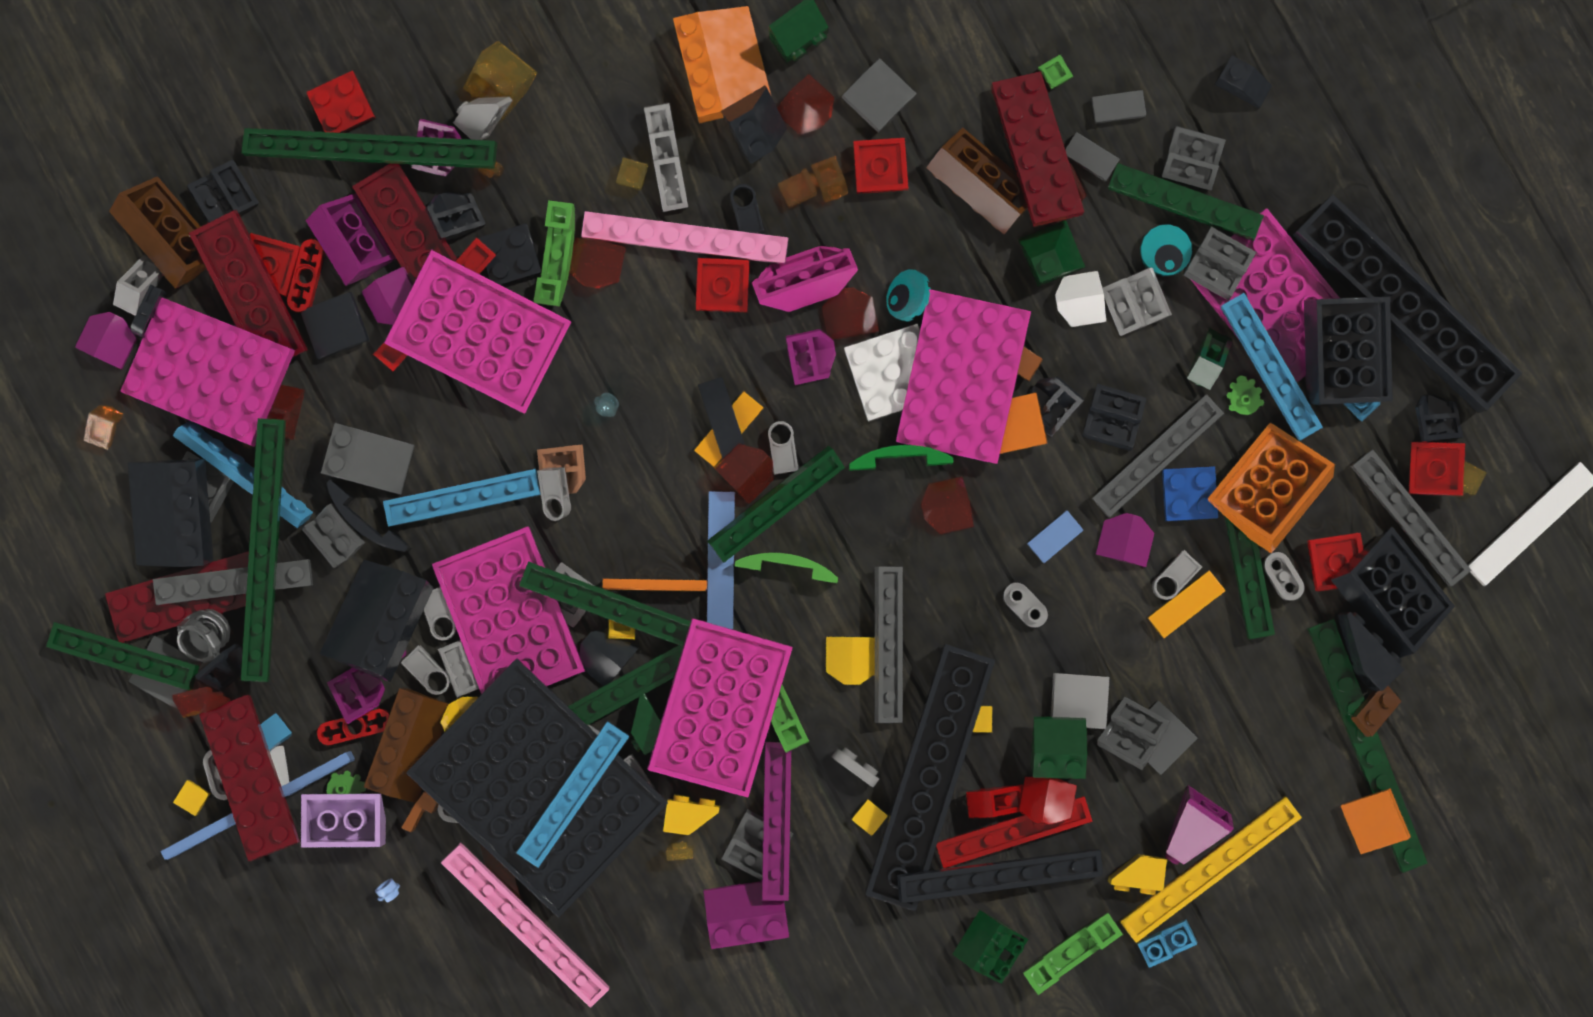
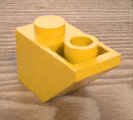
M674 795V799L667 800L663 832L690 835L718 814L720 806L715 805V800L700 798L698 803L690 802L688 796Z
M1137 854L1108 877V883L1114 885L1115 890L1130 891V887L1140 888V893L1156 895V890L1163 891L1167 860L1163 857Z

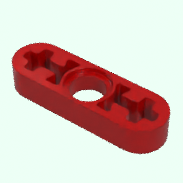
M314 239L304 241L300 247L287 297L288 306L297 313L312 307L325 258V251L320 243ZM313 245L319 251L318 255L314 254L311 260L313 264H316L315 268L309 264H303L304 260L309 263L310 255L306 251L307 249H312ZM306 269L313 272L312 281L302 283L299 278L300 273ZM297 285L310 289L309 293L304 290L302 297L306 300V303L301 304L299 308H297L298 305L294 302V299L300 298L301 290L296 289Z
M382 708L375 709L357 718L362 724V730L359 734H352L349 731L348 724L344 718L325 722L319 726L317 737L321 743L333 745L384 732L387 721L383 723V728L379 724L369 726L371 731L368 732V723L364 716L368 715L369 721L378 718L377 714L380 713L381 717L386 716L388 721L390 712ZM339 722H343L342 729L346 738H342L343 733L333 735L332 741H330L329 737L324 736V732L328 729L327 726L334 730L341 728Z

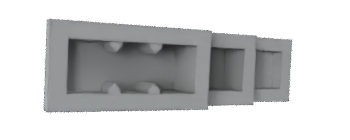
M664 103L644 107L663 212L687 208L688 203L670 104Z

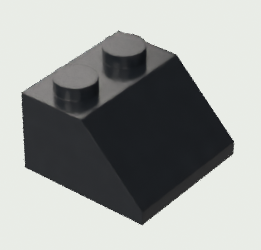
M766 86L761 87L721 111L741 152L750 163L772 152L787 130Z

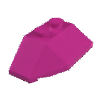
M818 246L786 257L785 264L771 263L760 274L758 279L752 282L759 304L790 312L837 296L858 269L850 249Z

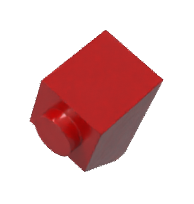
M1023 784L966 792L969 818L997 817L1019 812Z

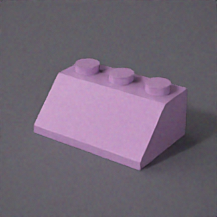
M381 794L301 795V847H381L386 844V818Z

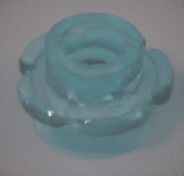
M603 393L594 400L596 411L600 415L612 417L616 414L619 402L612 394Z

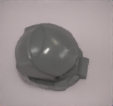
M214 609L198 610L187 616L177 625V643L180 650L190 659L203 663L215 659L220 654V648L226 646L225 644L230 639L231 628L228 621L220 612Z

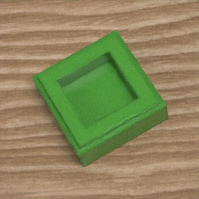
M1061 55L1056 56L1037 69L1039 72L1041 71L1043 80L1050 91L1073 78Z

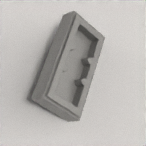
M461 640L438 649L456 697L479 689Z

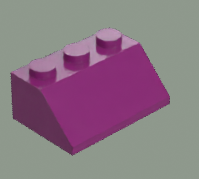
M357 193L319 205L306 219L307 224L345 285L365 279L396 260L395 255Z
M762 881L704 890L711 949L789 938L785 902L762 901Z

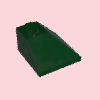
M1066 220L1018 239L1037 287L1085 268Z

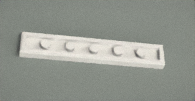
M1581 462L1574 465L1468 564L1473 576L1483 586H1486L1593 486V475Z

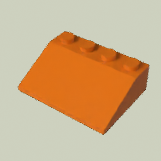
M748 6L702 11L673 18L699 124L724 118L721 113L723 109L763 86H766L770 93Z
M1269 423L1208 497V501L1249 539L1272 553L1332 480L1335 464L1274 424Z

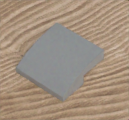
M1148 268L1102 288L1105 301L1120 336L1172 315L1153 268Z
M1053 673L1051 717L1086 718V728L1106 729L1109 677Z

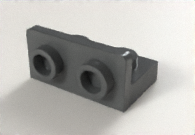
M333 503L326 506L313 521L302 528L304 533L334 568L349 560L365 543Z

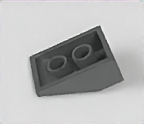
M335 423L321 473L401 495L415 445Z

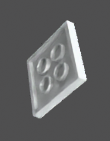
M918 324L844 348L868 422L903 410L920 334Z

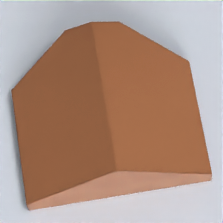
M583 445L537 450L539 470H543V468L565 467L569 494L577 493L586 480Z

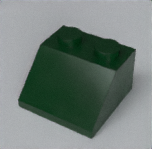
M804 0L769 25V39L788 63L792 59L794 61L801 59L807 53L806 49L813 44L816 47L827 39L826 35L828 34L829 27L815 1Z
M1034 717L1031 750L1033 777L1086 779V718Z

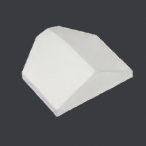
M1098 271L1063 276L1055 298L1057 310L1071 327L1106 322L1104 293Z

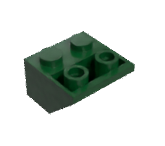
M979 910L952 955L973 970L1002 984L1029 939L991 915Z

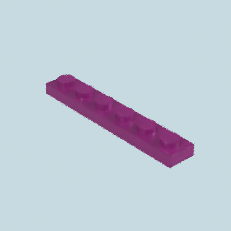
M765 742L762 901H789L791 751L786 753L781 742Z

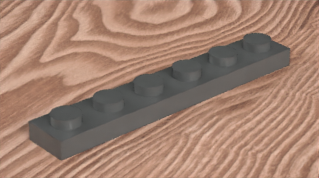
M1206 394L1091 499L1110 518L1224 414L1223 411Z
M1373 449L1351 465V468L1449 587H1452L1472 571Z
M310 559L277 563L275 590L313 585ZM248 567L153 579L156 605L246 594Z
M875 567V723H903V567Z

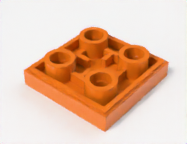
M1037 393L1012 398L1000 454L1048 444Z
M1390 788L1341 805L1360 854L1402 842L1411 837Z

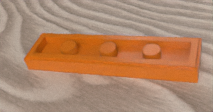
M603 579V588L605 590L706 591L708 590V581Z

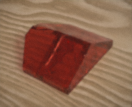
M808 74L791 89L777 109L783 121L799 135H803L822 128L831 118L834 96Z
M575 238L569 273L586 287L599 289L618 283L626 247L601 240Z
M853 287L842 289L837 296L831 297L822 306L827 335L832 340L879 332L873 297Z
M738 444L714 467L748 504L774 480L773 460L762 449Z
M963 476L928 484L921 503L924 519L939 534L974 527L970 501Z
M210 687L172 695L173 701L183 718L208 712L230 701V698L223 696V692L214 693Z

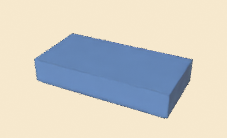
M1065 511L1029 541L1027 545L1042 563H1045L1079 535L1083 529L1071 514Z

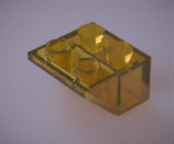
M497 41L480 53L463 89L476 99L510 97L513 101L502 116L501 120H503L529 90L537 72L501 42Z

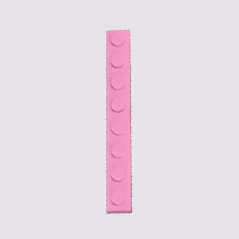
M586 211L581 235L585 239L785 264L789 240L788 237Z
M461 842L442 860L441 864L590 1008L609 990V986Z

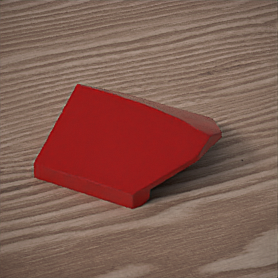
M1025 777L1019 812L1036 823L1052 825L1062 821H1070L1077 785L1058 778Z

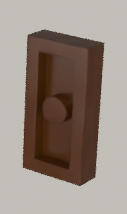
M1389 686L1383 691L1373 690L1350 718L1366 737H1370L1376 733L1402 701Z

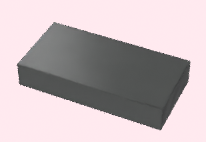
M1143 90L1091 98L1095 124L1146 117Z
M1078 132L1075 133L1065 149L1069 160L1104 182L1107 181L1120 160Z

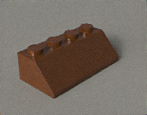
M964 128L959 130L941 147L926 167L935 178L941 180L955 195L961 197L975 212L981 214L995 229L1003 234L1028 209L1017 173Z
M158 176L119 193L109 212L174 288L194 280L207 269L189 235L190 232L201 226Z
M399 688L364 788L416 803L423 789L406 772L442 736L444 729L440 721L450 703L407 688Z

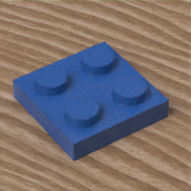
M1215 467L1162 470L1165 521L1218 518V509L1208 501V497L1216 489Z

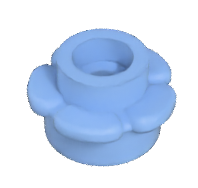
M392 878L380 884L375 890L379 896L377 898L378 901L385 900L390 902L399 894L398 889L400 885L395 883Z

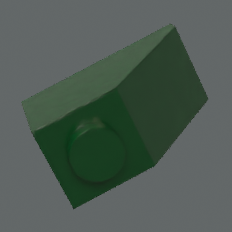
M1209 328L1192 362L1187 379L1193 381L1198 386H1203L1210 390L1224 367L1233 339Z
M646 693L639 697L631 730L633 738L630 739L638 753L642 751L644 755L653 750L662 720Z

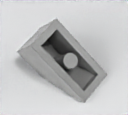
M510 97L477 98L469 103L466 101L458 108L457 113L459 115L453 123L471 140H484L490 136L513 100Z
M143 255L116 284L113 305L135 316L150 284L157 287L163 277L161 271L149 257Z

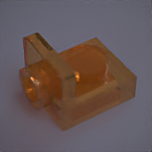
M835 156L811 165L824 202L837 200L848 194L845 178Z
M805 168L801 170V173L778 183V187L788 208H791L816 196V188L819 187V184L813 172L808 174Z
M100 405L89 413L83 441L109 449L112 446L116 424L122 419L123 413L106 405Z

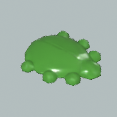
M1239 376L1237 384L1234 382L1230 384V388L1233 390L1227 394V398L1231 399L1229 410L1249 415L1256 412L1259 406L1264 405V400L1260 399L1259 395L1262 389L1254 387V379L1248 381L1245 376Z
M345 771L343 775L333 772L326 791L327 794H361L366 791V788H364L365 782L360 781L361 777L359 774L352 777L349 771Z

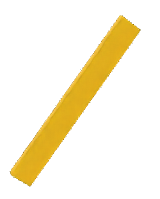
M1284 796L1167 884L1163 891H1158L1156 895L1150 897L1122 918L1120 923L1137 943L1302 817L1288 798Z

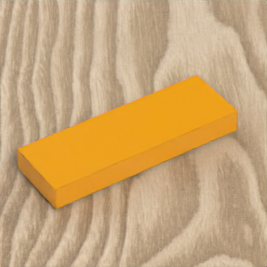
M743 392L732 405L741 434L744 433L764 409L746 392ZM712 429L694 451L715 467L722 459Z
M1208 570L1147 618L1159 634L1165 638L1225 592V589L1211 571Z

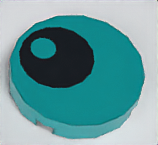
M1159 225L1151 229L1143 238L1140 246V255L1147 269L1153 268L1155 274L1162 277L1170 276L1181 272L1187 266L1192 255V244L1188 235L1179 227Z
M908 269L894 278L887 293V308L892 316L902 321L913 320L911 318L923 313L929 303V289L931 290L928 287L929 280L927 276L917 270Z

